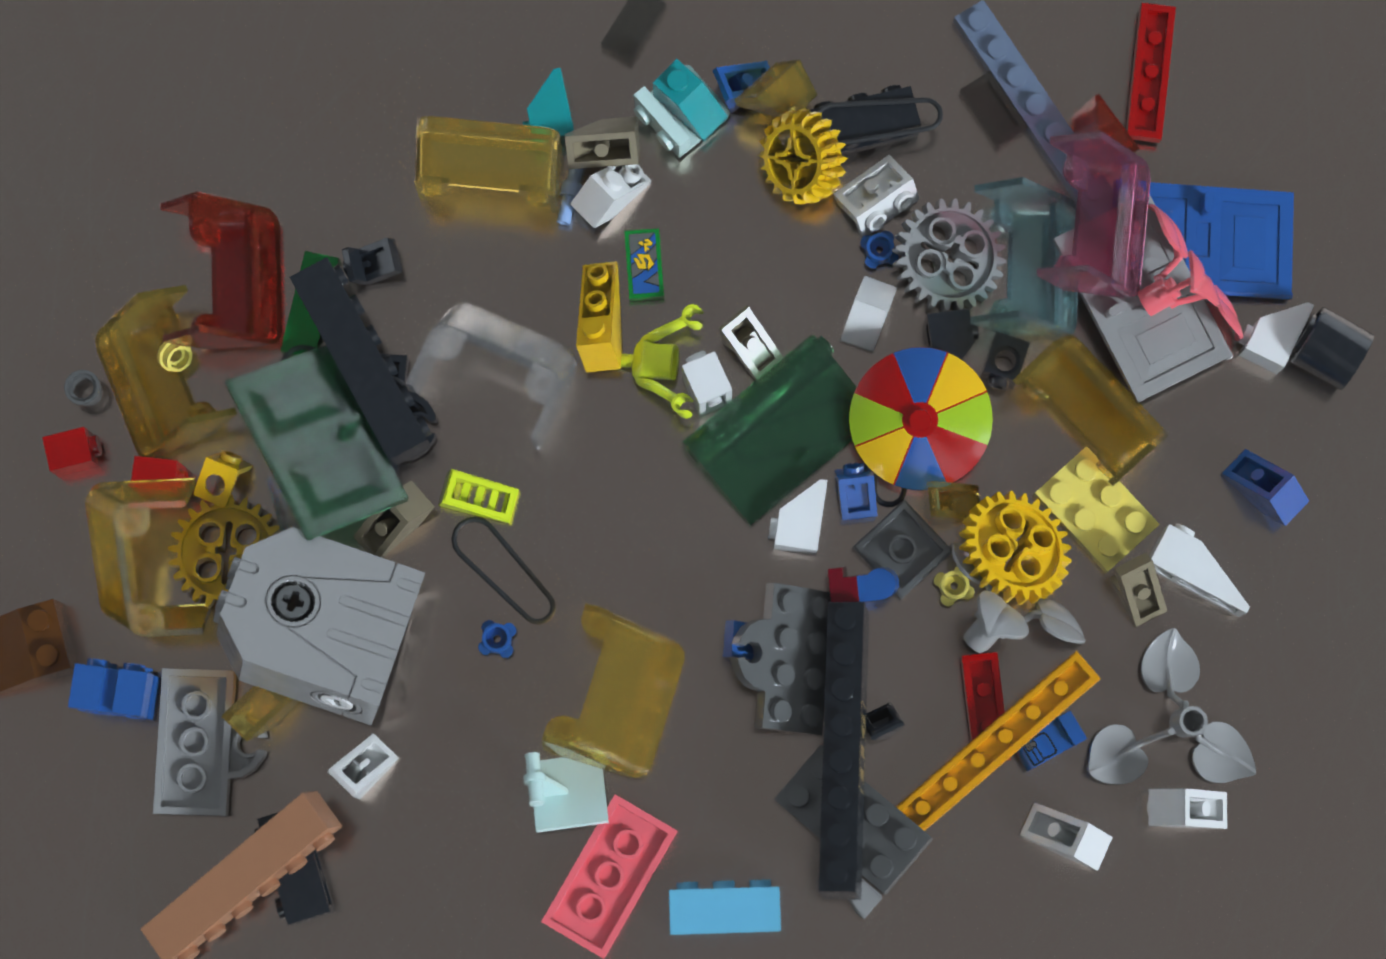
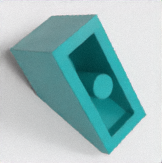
M678 59L653 82V96L703 142L728 118L705 84Z
M561 67L553 69L527 107L529 120L522 122L526 141H534L536 152L566 146L565 134L574 131Z

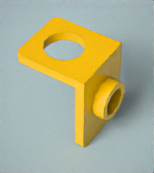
M226 450L207 456L193 492L194 496L218 506L226 507L238 475L251 470L252 464L243 461L240 455ZM210 475H219L224 480L225 489L220 495H213L207 490L206 481Z

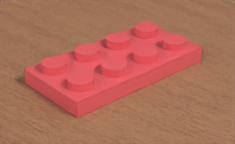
M616 794L607 807L609 823L597 824L541 921L603 959L607 956L678 832L676 829Z

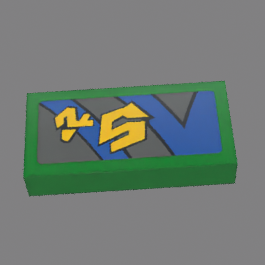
M659 228L624 231L629 302L664 299Z

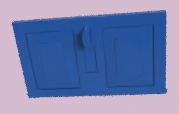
M1126 180L1113 181L1112 210L1148 191L1155 205L1165 212L1178 226L1185 240L1188 252L1192 250L1204 266L1205 274L1210 277L1214 285H1217L1226 296L1285 300L1293 298L1294 192ZM1183 257L1190 271L1189 257L1186 259Z

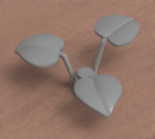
M951 543L949 547H952V556L959 570L971 581L980 584L982 580L980 575L973 577L969 575L975 568L973 564L963 563V560L969 556V552L959 549V546L963 543ZM989 584L985 586L986 591H982L978 595V611L975 613L977 619L964 634V640L968 646L982 654L986 653L998 638H1025L1029 633L1026 622L1032 619H1039L1044 630L1058 639L1077 644H1084L1086 642L1078 622L1060 603L1051 599L1041 598L1036 602L1037 610L1022 616L1017 610L1005 603L999 595L991 592L992 586Z
M1171 628L1161 633L1146 649L1142 657L1140 670L1143 682L1150 691L1162 692L1167 690V696L1179 706V709L1175 710L1170 716V727L1142 738L1137 742L1133 731L1126 726L1114 724L1102 728L1094 736L1090 746L1087 765L1089 775L1106 784H1126L1135 781L1148 767V757L1140 747L1175 734L1183 738L1194 736L1195 740L1199 742L1192 751V763L1196 772L1203 779L1213 783H1226L1254 776L1256 774L1254 759L1240 733L1234 727L1224 722H1211L1208 724L1207 716L1201 708L1196 706L1189 707L1188 701H1183L1174 693V691L1179 693L1186 692L1194 687L1199 679L1200 665L1193 649L1183 640L1176 628Z

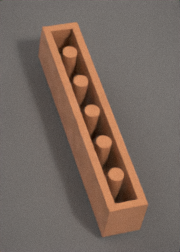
M318 791L301 793L143 926L141 931L160 959L195 958L200 953L198 947L206 940L211 942L217 939L227 930L225 927L226 923L232 918L237 920L250 912L254 907L251 902L260 895L265 897L275 891L281 885L279 879L287 872L293 874L306 865L308 860L305 857L312 851L316 850L318 852L330 845L335 840L333 834L342 827L341 823Z

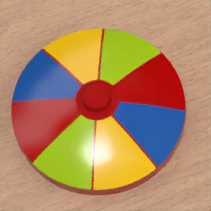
M931 347L902 349L885 356L874 364L860 380L854 392L849 413L851 437L863 462L883 480L911 490L940 488L965 476L984 454L990 440L993 423L991 400L979 375L971 366L956 355Z

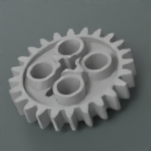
M943 198L939 199L935 204V209L928 202L922 206L923 213L916 209L910 214L913 221L906 219L902 222L901 226L906 232H899L895 235V238L903 243L892 249L893 253L901 255V258L893 263V267L903 268L904 271L897 277V280L907 279L909 284L904 290L905 293L915 289L918 292L915 302L917 303L923 298H927V309L929 310L935 307L937 303L940 304L941 312H947L951 304L954 311L963 310L964 304L968 309H972L976 306V299L983 302L988 298L986 291L992 292L997 289V285L991 279L998 280L1004 275L996 269V267L1006 263V259L997 256V253L1004 250L1006 246L995 243V239L1002 233L1001 231L990 232L989 228L994 220L990 219L983 222L981 220L984 212L983 209H980L975 214L970 213V202L966 203L961 209H959L958 200L955 198L949 203L948 207ZM933 226H939L945 232L944 241L935 238L932 232ZM965 239L974 241L977 246L976 254L967 251L964 244ZM921 243H925L930 249L922 248ZM946 250H950V257L955 260H953L952 262L947 261L948 254L944 252ZM921 258L931 260L934 266L933 273L924 271L921 266ZM969 262L975 263L977 265V269H974L973 266L969 264ZM954 271L963 273L966 279L965 286L956 284L953 278Z

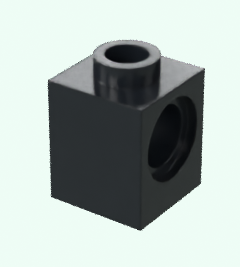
M996 331L980 378L987 380L986 384L998 390H1007V387L1014 389L1018 382L1030 342ZM999 356L1009 358L1013 364V369L1009 371L1000 370L995 364V358Z

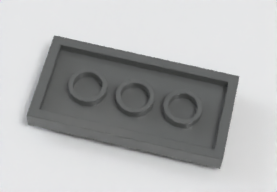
M823 745L817 748L774 798L775 802L819 839L821 828ZM865 782L862 876L886 895L933 839Z

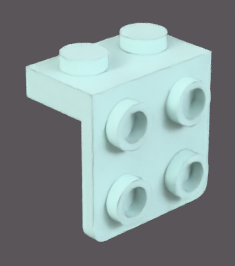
M685 65L705 84L729 118L728 107L691 66ZM643 86L634 94V113L644 125L650 124L657 132L656 137L667 151L672 149L681 158L701 141L700 138L653 96V91L649 92Z

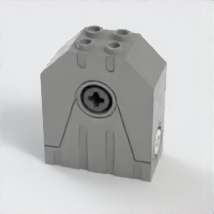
M291 527L245 547L241 559L234 557L225 588L229 592L221 591L215 607L216 612L213 622L218 623L216 636L239 681L339 715L343 713L345 717L372 725L425 572L399 563L395 565L393 561Z

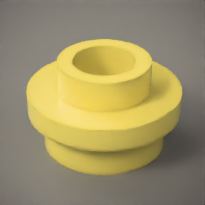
M180 337L166 340L160 346L157 353L159 365L167 371L180 372L185 370L192 361V351L189 343Z

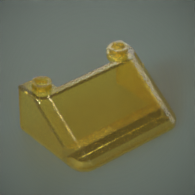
M586 603L581 617L582 628L588 636L604 641L580 719L563 715L550 720L541 740L543 751L630 778H639L646 775L652 767L684 664V651L677 642L605 608Z

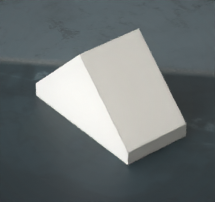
M864 276L840 341L873 353L898 287Z
M373 733L328 770V773L353 797L361 799L396 763L399 757Z

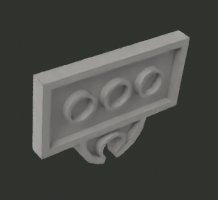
M162 668L153 814L228 816L230 780L245 778L256 771L264 761L267 751L258 749L251 754H245L240 749V740L244 735L252 733L260 739L268 738V735L258 717L248 710L235 707L236 674L234 670Z

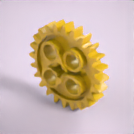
M1011 490L1005 496L1000 491L991 498L986 496L969 511L970 514L962 522L966 527L959 533V536L966 539V541L959 546V549L969 552V556L963 560V563L973 564L975 567L969 574L971 577L977 575L982 577L979 584L980 588L989 584L992 586L991 592L995 594L1003 592L1005 603H1008L1015 597L1018 605H1022L1027 600L1034 604L1041 598H1047L1063 584L1061 580L1069 574L1065 567L1072 562V559L1064 554L1072 549V547L1062 543V539L1068 533L1057 530L1056 527L1060 524V519L1050 520L1049 515L1052 510L1050 507L1042 512L1039 509V499L1029 504L1026 493H1023L1016 499L1014 492ZM1026 524L1027 529L1025 531V534L1017 542L1016 539L1023 534V529ZM1007 560H1009V562H1008V564H1007L1008 566H1007L1006 571H1005V570H1004V566H1005Z
M231 495L226 507L216 504L209 507L205 501L201 500V512L197 513L191 508L188 509V513L192 518L189 522L178 519L177 522L183 528L182 533L171 532L172 538L178 541V545L169 546L168 551L176 554L177 558L170 560L168 564L170 567L180 568L173 575L175 581L186 579L181 590L183 593L194 589L192 600L195 603L203 596L206 597L205 606L207 609H210L214 602L218 601L222 590L229 592V590L225 589L226 584H222L224 559L218 554L219 551H225L226 524L228 522L233 523L230 545L232 550L236 552V555H230L228 570H230L234 557L242 558L245 547L281 531L279 525L268 526L273 519L271 513L260 517L262 510L260 504H257L251 510L248 509L249 500L246 497L241 501L240 505H236L234 496ZM208 526H215L220 529L219 538L211 543L201 540L202 531ZM250 528L256 531L257 536L253 543L242 545L237 542V536L241 530ZM206 561H212L217 564V572L211 578H202L198 575L200 565Z

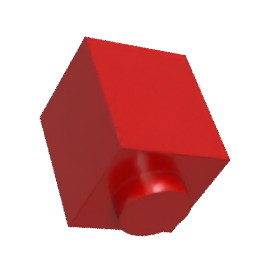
M80 427L42 437L49 471L56 476L61 477L100 467L98 456L102 455L101 443L98 436L93 435L87 428Z

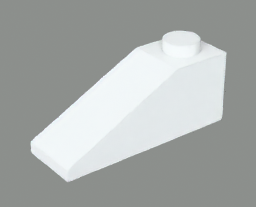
M1169 524L1166 526L1149 555L1153 560L1156 573L1238 617L1246 614L1250 606L1203 542L1194 537L1195 532L1181 524H1175V526Z

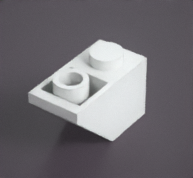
M638 164L609 166L591 175L570 205L593 228H596L613 219L652 180L643 172Z

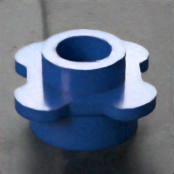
M890 231L862 237L860 246L865 249V265L868 268L875 269L879 264L883 263L892 265L898 260L899 255L892 252L894 248V235ZM881 247L883 251L878 253L876 248Z
M492 620L485 621L481 626L483 634L482 642L478 645L479 651L483 655L495 653L500 654L503 658L510 657L514 651L511 644L512 638L517 632L516 627L512 623L502 625L494 623ZM500 636V642H495L494 637Z

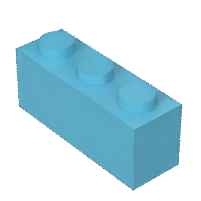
M749 880L750 888H735V881H713V889H698V882H676V890H669L670 935L780 932L779 887H771V880Z

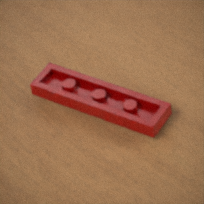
M1142 2L1139 7L1125 139L1160 143L1162 140L1176 7Z

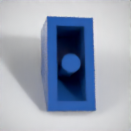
M1247 449L1222 472L1223 477L1261 513L1284 526L1309 502L1293 474Z

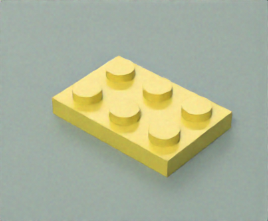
M1087 446L1033 494L1036 499L1040 500L1045 509L1049 507L1052 509L1050 514L1055 519L1061 520L1060 525L1105 573L1111 570L1160 525Z

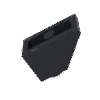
M969 309L927 314L924 325L928 347L947 351L964 360L971 351L974 340L979 339L977 319H971Z

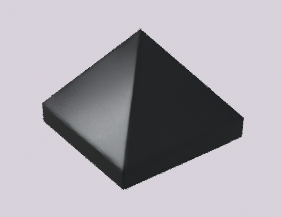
M891 702L868 712L866 715V732L872 741L889 739L905 725Z

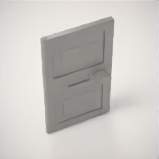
M1148 191L1052 240L1136 404L1223 360H1230L1233 357L1205 300L1179 305L1173 309L1169 306L1153 316H1150L1144 309L1137 291L1154 283L1153 277L1161 273L1174 258L1173 247L1165 237L1156 213L1146 207L1150 204L1155 205ZM1184 259L1179 262L1165 279L1172 277L1176 284L1190 278V271ZM1191 285L1181 289V296L1177 299L1196 295L1190 293Z

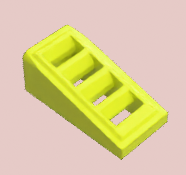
M450 469L446 474L438 506L509 524L519 489ZM457 482L463 484L458 500L452 498ZM474 486L477 489L473 503H467L470 487ZM485 489L491 491L486 508L481 507ZM499 493L505 494L501 512L494 511Z

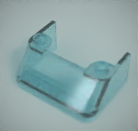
M1024 177L975 185L974 192L994 200L992 219L1001 231L1009 234L1007 299L996 300L989 314L971 316V324L1007 335L1048 337L1072 335L1077 326L1078 289L1052 240L1079 226V211L1076 203L1071 198Z

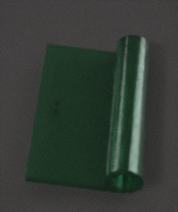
M811 334L681 442L691 458L703 470L707 471L749 525H752L852 441L849 413L851 401L857 387L831 354L834 352V349L823 336L816 338Z

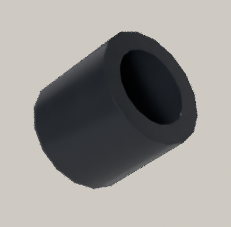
M1322 307L1317 314L1313 313L1307 320L1293 349L1291 362L1342 390L1350 382L1364 360L1373 342L1374 334Z

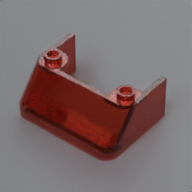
M198 191L160 203L161 211L189 216V232L192 239L200 246L211 248L212 314L198 315L193 319L191 327L162 335V342L201 349L263 347L278 342L282 335L280 224L276 214L267 207Z

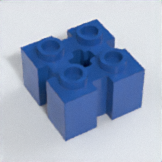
M87 658L86 665L75 663L68 703L69 708L85 713L156 721L161 693V678L153 675V669L146 668L145 665L123 663V669H117V664Z

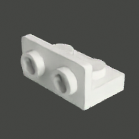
M890 155L833 193L836 203L853 219L862 237L880 230L888 221L911 208L919 200L913 178Z

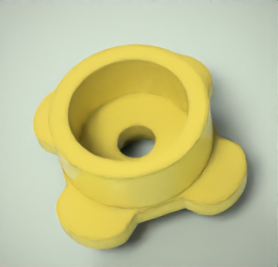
M955 567L953 571L946 574L939 572L934 577V584L939 587L942 595L940 601L945 606L950 607L955 601L961 599L970 600L974 596V588L970 586L969 579L958 567ZM956 583L957 589H952L951 584Z

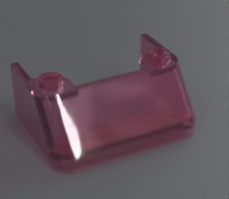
M1102 131L1051 136L1050 144L1067 154V160L1063 166L1064 177L1073 188L1078 190L1072 255L1060 256L1054 267L1037 268L1036 276L1064 291L1117 298L1137 296L1141 287L1151 181L1147 162Z

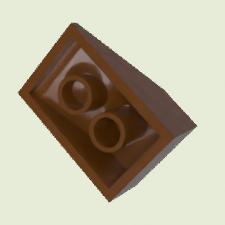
M50 599L18 608L0 616V695L73 674L75 663L79 664L63 603Z

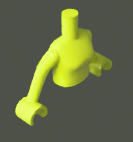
M694 304L686 306L682 310L681 317L645 334L636 344L633 354H622L621 368H632V376L639 387L669 401L672 409L685 419L692 417L693 414L688 410H680V407L684 402H694V400L685 393L676 394L656 381L676 380L679 367V348L676 344H660L655 342L685 326L692 330H700L703 325L698 321L690 320L694 314H704V312Z

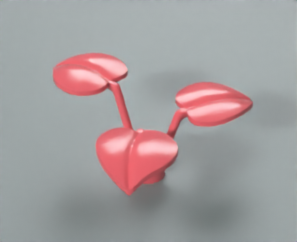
M1150 204L1146 206L1156 213L1161 229L1173 247L1174 252L1173 260L1161 273L1153 277L1155 282L1137 291L1146 312L1153 316L1169 306L1173 309L1179 305L1207 299L1218 307L1221 315L1235 331L1234 341L1243 339L1242 328L1232 303L1217 285H1214L1210 277L1205 274L1204 266L1192 250L1188 252L1185 240L1178 226L1156 205ZM1183 257L1185 259L1189 257L1190 278L1176 284L1172 277L1165 279ZM1191 285L1190 293L1196 295L1177 299L1181 296L1180 290Z

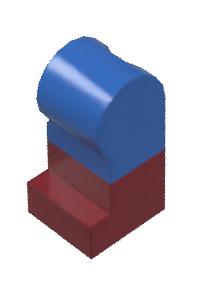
M847 566L828 569L831 602L883 600L894 595L899 588L898 575L894 570L887 567L874 569L868 574L852 576L847 575Z

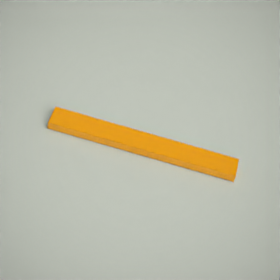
M1075 651L899 803L896 808L926 831L1100 681V676Z

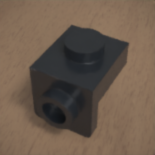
M386 237L359 249L353 247L342 249L343 269L350 282L371 285L403 272L396 242L393 238Z

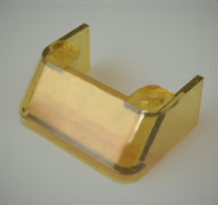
M422 116L417 119L414 185L420 200H427L428 196H442V192L449 191L450 186L519 192L522 198L527 199L526 203L528 205L545 207L549 203L551 212L558 213L564 166V155L558 131L539 126L435 116Z
M186 285L136 293L96 334L95 344L98 356L139 456L161 457L212 436L238 414L235 407L216 411L206 401L194 404L182 371H167L158 363L157 353L160 346L166 340L177 337L180 330V318L174 311L173 305L188 292Z
M1072 334L1054 340L1012 380L1017 386L1025 383L1022 387L1033 400L1038 401L1041 398L1046 402L1050 401L1097 450L1096 456L1099 461L1096 463V466L1110 479L1108 482L1112 486L1125 477L1168 437L1167 432L1140 403L1136 404L1132 394Z
M195 478L101 482L90 489L85 499L100 608L107 617L139 636L202 635L212 608H206L205 604L159 606L150 601H139L130 537L140 536L148 530L152 520L151 509L186 507L196 485Z

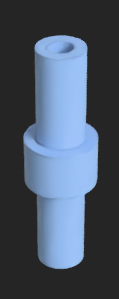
M584 168L569 169L567 180L562 182L560 190L562 201L556 221L559 224L570 225L574 208L570 203L583 187L580 182Z

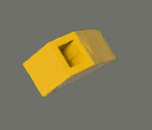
M614 261L583 265L576 340L578 353L586 373L621 369L623 341L618 263Z

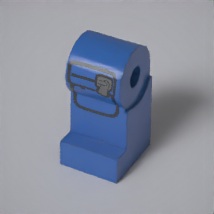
M1068 711L1054 719L1018 750L1016 755L1027 772L1088 738L1072 712Z

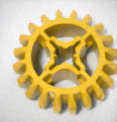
M810 109L786 111L785 114L773 119L772 125L764 129L767 137L759 141L764 147V151L757 155L764 159V165L759 170L767 171L768 177L765 183H774L773 194H783V201H794L795 204L799 205L813 204L833 194V189L841 185L838 177L846 173L841 163L848 159L841 155V149L846 144L838 142L837 137L840 130H831L832 120L822 119V112H811Z

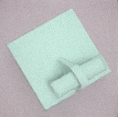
M530 752L524 755L527 774L523 776L524 785L528 786L529 805L534 808L536 833L609 823L601 752L540 760V753Z

